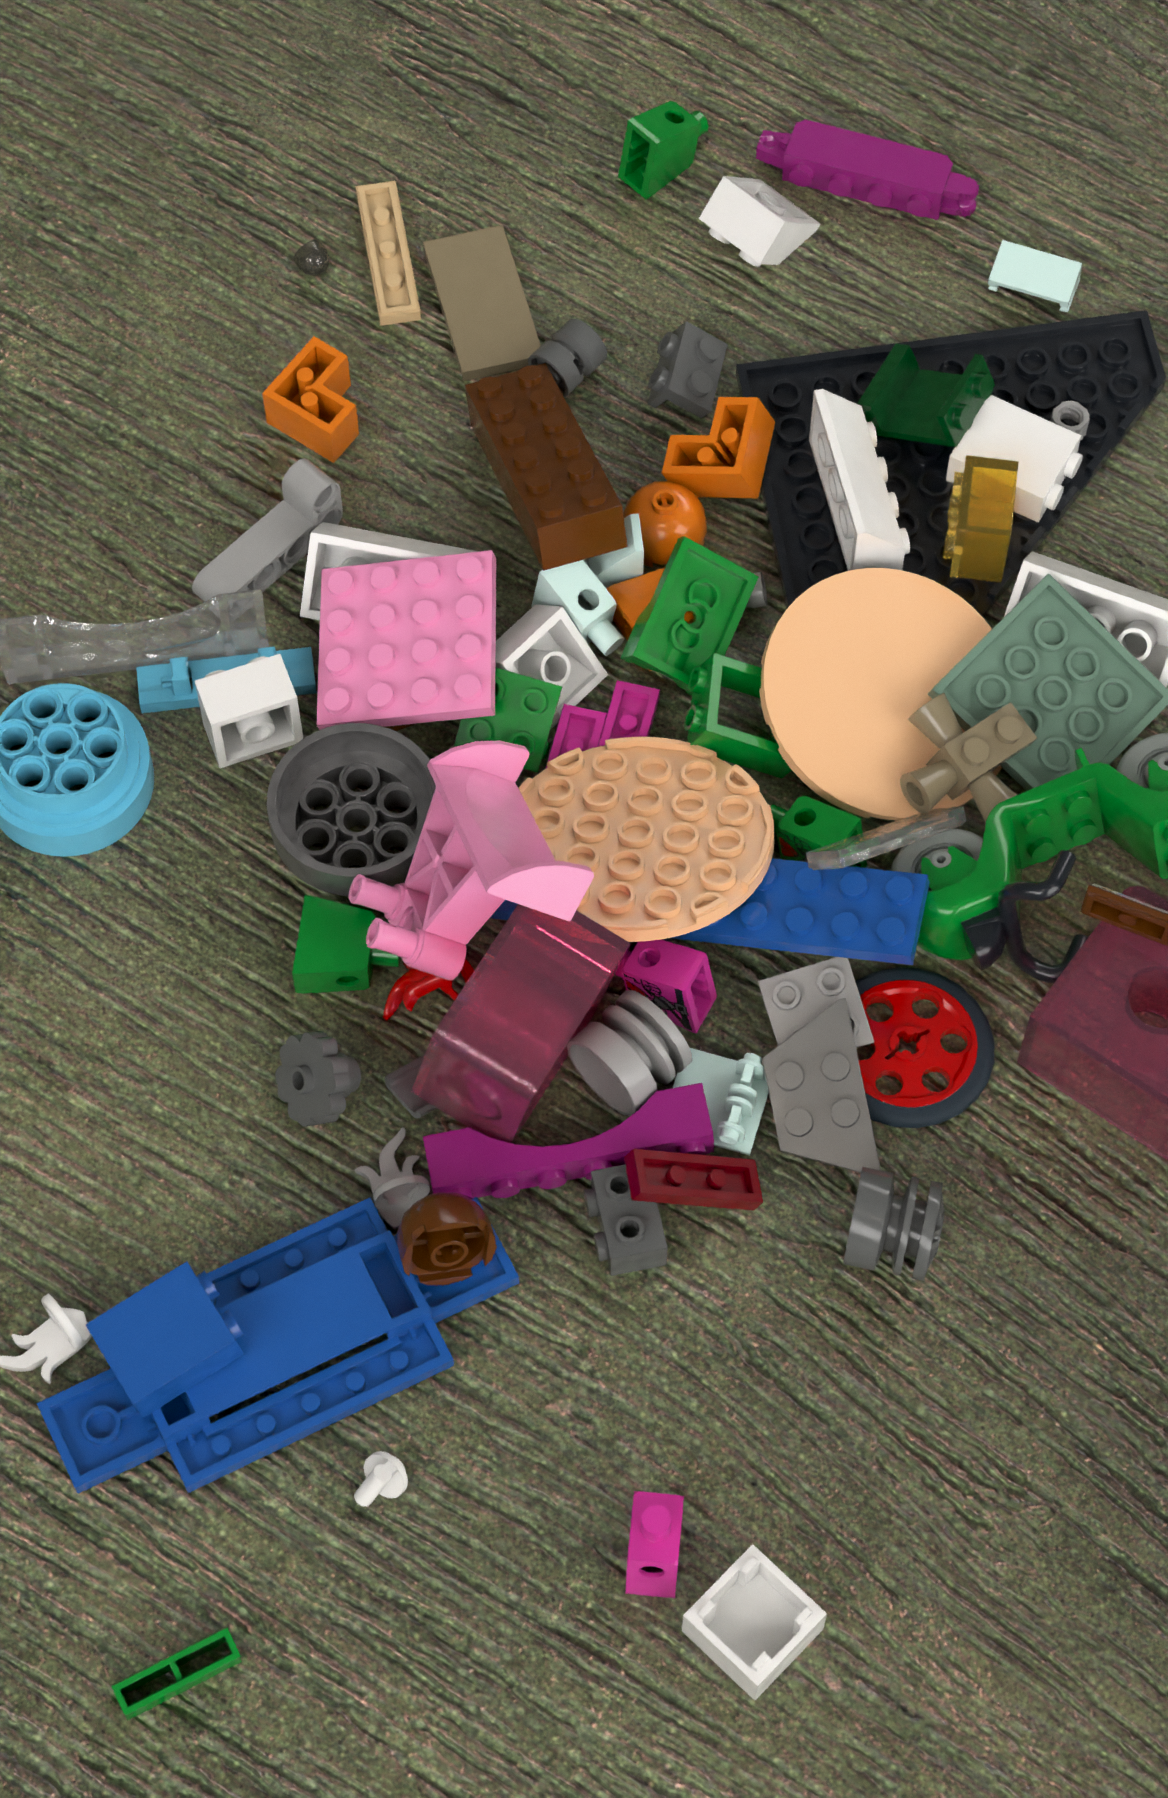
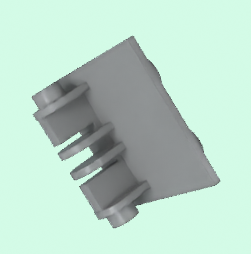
M831 958L758 981L778 1046L834 1002L842 998H846L856 1048L874 1043L848 958Z

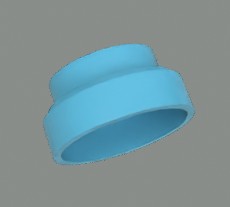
M58 683L30 690L14 700L0 716V829L10 839L26 849L44 855L79 856L101 850L113 844L138 823L151 800L154 788V767L145 732L140 722L127 707L114 698L87 687ZM88 717L96 719L91 722H82ZM15 745H25L19 750H9ZM62 748L69 749L67 752L63 754H53L55 751ZM106 752L114 753L108 758H98L99 755ZM30 781H41L33 787L24 786ZM74 785H86L84 788L77 791L69 790Z

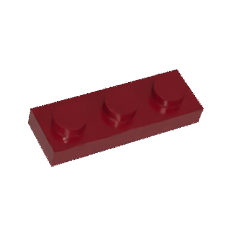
M632 1149L624 1156L632 1201L753 1211L763 1203L754 1159Z

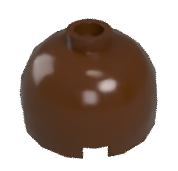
M457 1192L434 1193L418 1200L404 1213L397 1231L399 1255L404 1272L409 1277L410 1272L418 1275L419 1282L426 1285H448L473 1276L471 1267L477 1265L482 1259L486 1266L492 1260L497 1248L491 1222L485 1211L470 1197Z

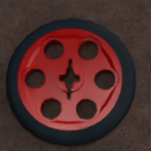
M891 968L873 972L855 981L874 1039V1043L870 1044L874 1050L873 1056L866 1060H859L870 1119L872 1121L903 1128H921L941 1124L961 1114L978 1099L989 1082L995 1062L994 1037L989 1020L978 1002L960 985L941 974L920 968ZM919 1000H930L936 1005L938 1013L932 1018H921L914 1013L912 1009L913 1004ZM883 1003L891 1009L892 1017L884 1022H877L868 1016L866 1009L871 1004ZM956 1034L965 1041L966 1048L959 1053H949L943 1049L940 1040L945 1035ZM900 1039H903L906 1043L917 1042L915 1053L911 1054L908 1050L897 1052ZM930 1072L940 1073L946 1077L948 1087L940 1092L930 1091L923 1085L922 1078ZM882 1076H893L900 1081L902 1089L895 1095H885L877 1089L876 1081Z

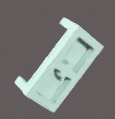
M1002 240L988 279V290L997 292L999 286L1060 303V311L1068 313L1080 281L1082 263Z

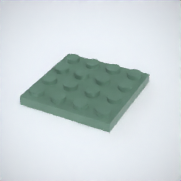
M1049 573L928 693L932 699L945 693L956 719L964 731L972 728L1011 702L1037 739L1030 746L1000 766L1026 791L1077 770L1075 750L1079 748L1083 749L1089 764L1101 762L1110 765L1168 705V689Z

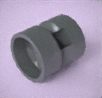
M570 319L554 333L552 341H546L528 358V366L546 363L563 397L566 398L581 384L584 376H589L607 359V350L600 336L589 325L578 319Z

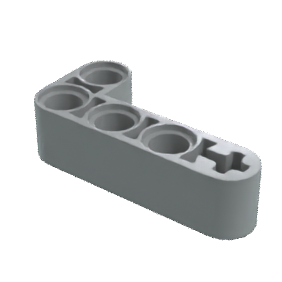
M303 458L298 460L284 475L282 480L283 500L206 565L196 576L192 585V591L224 619H230L237 615L308 553L310 534L322 522L339 524L343 514L340 486L309 459Z

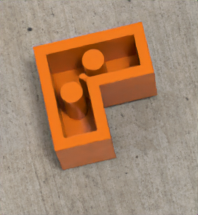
M313 336L262 393L266 423L333 463L359 435L357 407L354 403L342 397L351 386L348 356Z
M718 397L710 435H670L661 473L667 481L682 484L695 493L697 497L758 499L775 421L758 397Z

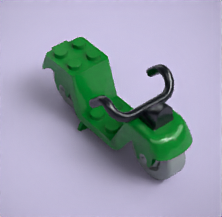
M1168 732L1147 737L1136 743L1121 758L1117 769L1101 762L1089 764L1083 749L1075 750L1077 770L997 804L987 817L983 838L963 829L943 828L923 833L909 841L896 855L890 871L928 875L929 888L917 945L926 952L949 960L962 961L973 958L979 970L982 971L991 967L1002 955L1006 944V949L1012 962L1023 972L1035 979L1047 983H1061L1075 976L1083 963L1091 945V940L1085 935L1076 934L1064 960L1059 965H1050L1038 960L1027 951L1024 945L1020 926L1021 900L1043 901L1057 895L1064 887L1076 861L1075 855L1066 850L1078 845L1087 844L1103 834L1111 838L1160 878H1168ZM1057 855L1046 880L1042 882L1022 881V869L1036 863L1045 862Z

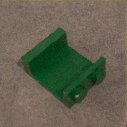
M895 343L857 404L862 406L866 422H873L876 435L957 447L966 431L971 428L974 418L984 402L992 394L995 383L981 354L974 355L962 375L920 369L911 346Z

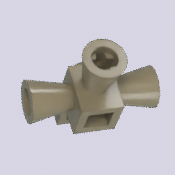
M945 693L933 698L909 717L908 720L940 748L926 764L927 766L906 773L900 778L902 792L915 810L927 814L946 794H948L951 800H954L970 789L986 824L989 813L997 804L1016 796L992 772L999 765L1030 746L1037 737L1011 702L964 733Z

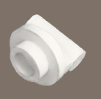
M383 1451L374 1452L364 1463L366 1479L356 1490L354 1498L359 1505L366 1507L371 1505L378 1494L386 1498L400 1496L408 1485L407 1474L402 1462L389 1453Z

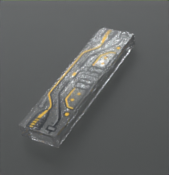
M964 806L931 809L927 814L918 813L806 852L809 869L844 868L962 826L967 822Z

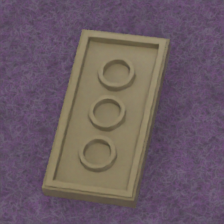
M503 225L424 241L423 251L462 380H472L528 366V358L541 344Z

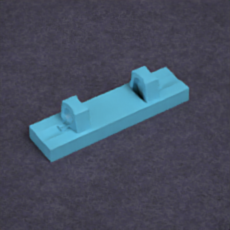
M275 647L258 648V653L192 661H188L187 657L170 658V663L136 667L141 713L200 707L195 680L204 678L213 671H227L245 665L257 657H270L281 654L296 695L315 694L317 691L311 647L276 651ZM190 677L192 678V688H193V689H191Z

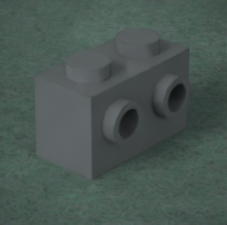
M626 1165L591 1171V1188L584 1190V1198L589 1218L597 1216L601 1232L594 1233V1243L599 1262L607 1260L611 1276L667 1265L668 1247L657 1203L631 1200Z

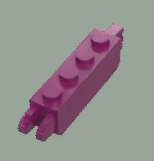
M807 119L796 123L792 134L763 130L757 144L756 159L783 169L782 180L797 186L810 187L830 192L836 196L849 197L872 203L875 206L888 207L911 213L917 217H927L939 220L941 212L966 218V216L970 217V214H973L976 210L977 201H975V198L979 191L978 181H975V178H967L966 175L952 172L953 163L945 154Z

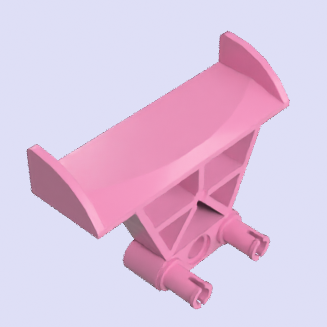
M500 740L474 741L450 748L429 760L427 767L436 784V788L405 883L390 886L359 874L354 878L350 886L348 896L350 903L383 912L384 917L388 920V922H385L380 918H375L372 921L366 935L367 947L400 956L403 962L410 968L447 980H454L463 967L466 957V945L505 899L571 921L594 878V874L591 868L587 866L556 861L516 785V781L529 758V752L525 746Z

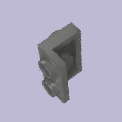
M687 321L675 331L667 332L658 345L657 354L660 355L659 362L648 382V387L651 389L648 405L657 408L664 401L669 400L700 418L709 414L712 409L728 344Z

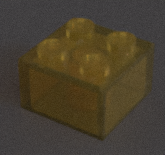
M966 455L963 472H954L947 517L948 530L946 532L943 558L951 559L949 576L1002 582L1011 538L1019 461Z

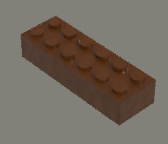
M546 363L536 366H525L518 371L496 377H485L478 382L464 385L471 427L543 571L628 547L622 504Z

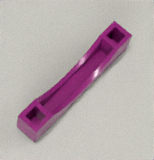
M702 1083L656 1091L638 1111L621 1124L595 1137L571 1144L544 1147L517 1145L488 1137L470 1127L423 1136L433 1194L457 1192L471 1199L489 1195L495 1198H507L519 1193L520 1189L536 1186L542 1189H554L564 1185L567 1180L582 1177L591 1180V1171L625 1165L624 1156L632 1149L699 1155L714 1152V1135Z

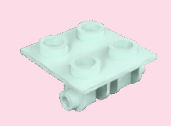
M690 1048L692 1062L681 1073L677 1072L673 1088L702 1083L714 1135V1146L750 1156L769 1094L765 1070L761 1065L762 1058L753 1053H746L743 1059L736 1061Z

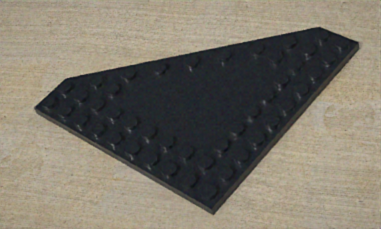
M1147 310L898 343L910 345L920 369L962 375L975 354L983 355L995 383L991 395L1048 421L1051 420L1053 409L1064 401L1079 402L1088 410L1090 415L1086 435L1080 440L1078 453L1083 455L1081 464L1072 479L1067 476L1061 484V486H1064V490L1054 510L1047 508L1039 523L946 481L949 458L955 447L877 435V446L874 448L877 457H884L886 462L888 481L885 484L888 493L894 492L898 501L899 517L896 520L899 529H906L910 542V553L904 555L902 571L918 574L947 587L962 597L982 617L987 614L1019 573L1023 560L1031 551L1035 552L1164 388L1166 375ZM895 343L736 364V378L740 397H758L775 421L761 484V494L786 609L797 597L816 583L835 574L848 571L809 441L814 390L824 389L857 404ZM1072 419L1061 420L1062 423L1068 426L1079 424Z

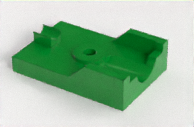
M685 536L678 538L650 603L637 618L620 659L628 663L633 662L644 669L653 670L669 677L676 682L678 687L686 690L685 693L692 696V692L688 690V682L693 669L696 666H700L713 653L725 656L759 576ZM687 611L694 615V621L691 624L687 623L684 618Z

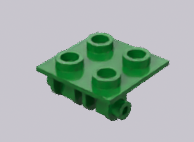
M495 667V716L461 719L454 747L474 741L496 740L522 745L529 752V758L523 769L538 773L542 759H546L549 753L550 742H547L562 686Z

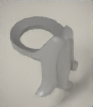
M403 1127L385 1145L379 1155L380 1176H378L374 1169L368 1166H360L355 1169L356 1174L365 1177L369 1181L375 1206L382 1219L393 1229L399 1228L404 1213L415 1202L426 1197L430 1192L427 1178L421 1175H414L412 1172V1167L419 1160L420 1156L412 1155L407 1157L402 1165V1172L397 1167L394 1155L405 1138L406 1130Z

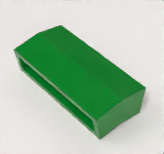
M225 1626L111 1685V1688L127 1720H130L241 1663V1655L228 1628ZM224 1643L227 1644L231 1653L182 1677L178 1669L179 1666ZM172 1670L176 1681L127 1705L123 1697L124 1694Z

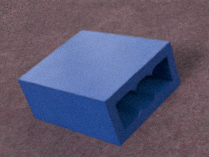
M187 1261L85 1324L133 1406L143 1418L244 1355L236 1341L244 1333L229 1309L220 1314L213 1304L212 1300L220 1295L205 1270L196 1275Z

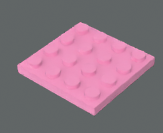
M492 550L322 569L316 723L319 730L347 723H365L387 727L495 716L496 557Z

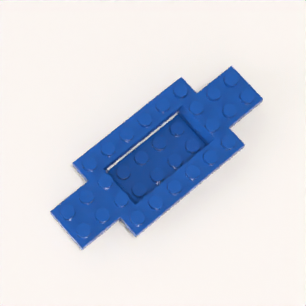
M370 1197L206 1273L220 1295L212 1300L218 1312L222 1314L229 1309L244 1333L243 1336L236 1339L244 1355L144 1418L133 1406L112 1369L106 1370L37 1403L77 1494L167 1451L187 1492L190 1493L454 1366L453 1357L435 1323L519 1284V1275L493 1226L492 1229L497 1248L492 1260L485 1266L482 1259L477 1265L471 1267L473 1276L448 1285L422 1284L419 1282L418 1275L410 1272L409 1277L404 1272L399 1255L397 1234L393 1236L390 1230L387 1231ZM472 1198L483 1209L478 1198ZM385 1333L388 1337L387 1340L213 1423L210 1422L209 1417Z

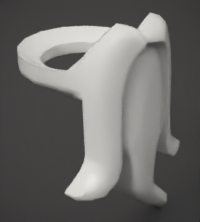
M47 1294L41 1299V1302L50 1318L29 1335L12 1334L15 1344L19 1348L28 1351L16 1357L0 1356V1367L12 1371L26 1372L42 1366L41 1375L44 1381L50 1384L53 1371L80 1351L89 1342L92 1335L85 1325L89 1322H86L83 1311L61 1308L50 1294Z

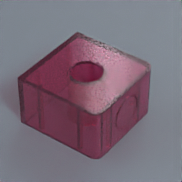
M1131 886L1121 893L1168 911V901L1145 887ZM1100 921L1029 1016L1017 1063L1168 1160V1028L1150 1026L1134 1014L1135 1012L1142 1011L1153 1012L1168 1020V945L1160 944Z
M518 904L434 1032L411 1092L465 1126L488 1137L513 1143L568 1057L567 1044L588 1025L597 1011L631 943L577 910L571 921H567Z

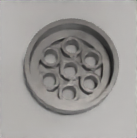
M347 723L327 727L312 733L295 744L275 768L267 793V811L274 846L284 864L292 873L308 885L328 893L347 897L349 896L350 886L354 878L359 874L390 886L405 882L436 788V784L427 767L429 762L427 755L404 735L382 726L365 723ZM358 786L369 787L364 792L352 791V789ZM319 804L329 806L323 811L312 810L314 806ZM395 807L407 809L405 812L398 814L389 812V810ZM356 825L367 827L361 832L349 831L351 827ZM314 844L326 845V847L320 851H311L308 849L310 846ZM395 846L405 849L397 854L386 852L387 849ZM353 865L363 866L361 868H348Z

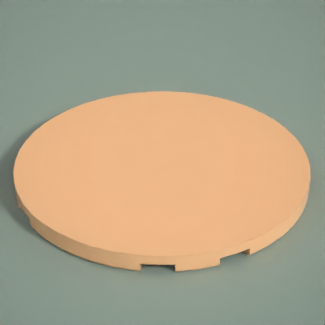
M863 568L842 572L821 580L803 592L786 609L769 636L761 660V688L759 690L761 708L765 723L770 726L773 736L780 747L778 749L780 755L800 780L816 794L831 804L863 818L875 817L895 820L896 823H914L915 821L931 820L933 817L939 816L935 815V813L939 814L941 812L946 814L961 808L974 799L970 789L954 800H951L948 794H946L931 809L932 812L934 809L940 811L930 812V814L927 813L926 815L915 810L905 798L900 785L901 776L927 766L926 764L940 750L908 719L919 708L932 700L928 695L932 688L992 628L962 597L947 587L918 574L888 568ZM999 765L992 773L996 776L1002 767ZM911 816H915L916 820H914V817H912L913 821H911L909 818Z
M625 737L605 740V746L585 751L576 748L547 762L545 770L533 779L527 778L518 787L555 860L587 866L591 868L594 874V878L571 921L529 908L549 923L578 935L606 941L645 942L667 939L699 930L720 920L743 904L762 882L772 860L774 820L771 807L760 793L759 785L739 765L731 766L717 758L715 751L699 745H690L689 742L661 737Z

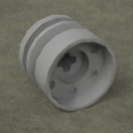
M626 990L615 1001V1005H609L602 1013L603 1024L590 1022L569 1041L567 1050L576 1070L591 1089L613 1109L623 1115L631 1116L657 1091L656 1082L665 1085L669 1084L675 1078V1072L681 1073L692 1062V1054L681 1032L658 1006L640 993Z

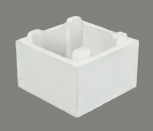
M752 1544L683 1615L682 1632L753 1700H756L823 1630L827 1613Z

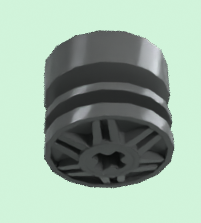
M862 1167L843 1264L875 1270L882 1251L892 1252L893 1275L900 1276L904 1256L915 1257L912 1279L924 1281L926 1272L937 1255L944 1221L943 1183L931 1181L927 1201L916 1199L919 1178L912 1177L907 1185L904 1196L894 1195V1174L892 1172Z

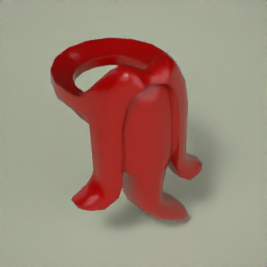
M465 959L460 973L465 980L467 991L466 995H462L452 987L453 980H447L410 968L403 962L408 971L397 979L385 1004L383 1018L385 1020L390 1019L402 1000L406 1009L411 1012L420 997L437 988H440L457 1003L462 1005L474 1003L480 995V985L475 970Z

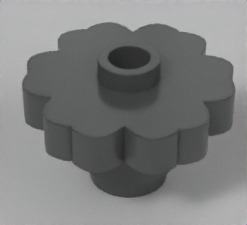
M323 1031L289 1036L286 1044L280 1048V1059L283 1065L279 1066L275 1072L278 1095L282 1101L288 1102L289 1117L294 1121H298L303 1127L337 1121L339 1115L346 1109L345 1098L351 1092L356 1091L360 1085L361 1071L357 1061L352 1056H346L344 1053L338 1052L336 1040Z

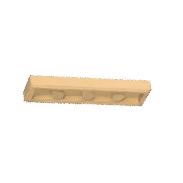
M396 180L355 186L380 326L421 320V311Z

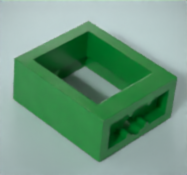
M713 653L705 662L693 669L689 678L688 690L692 692L691 707L687 711L684 721V729L688 731L687 742L690 745H699L715 751L717 758L782 779L791 769L778 751L780 747L773 736L771 728L770 738L767 740L717 724L721 686L760 698L759 690L761 688L762 668Z

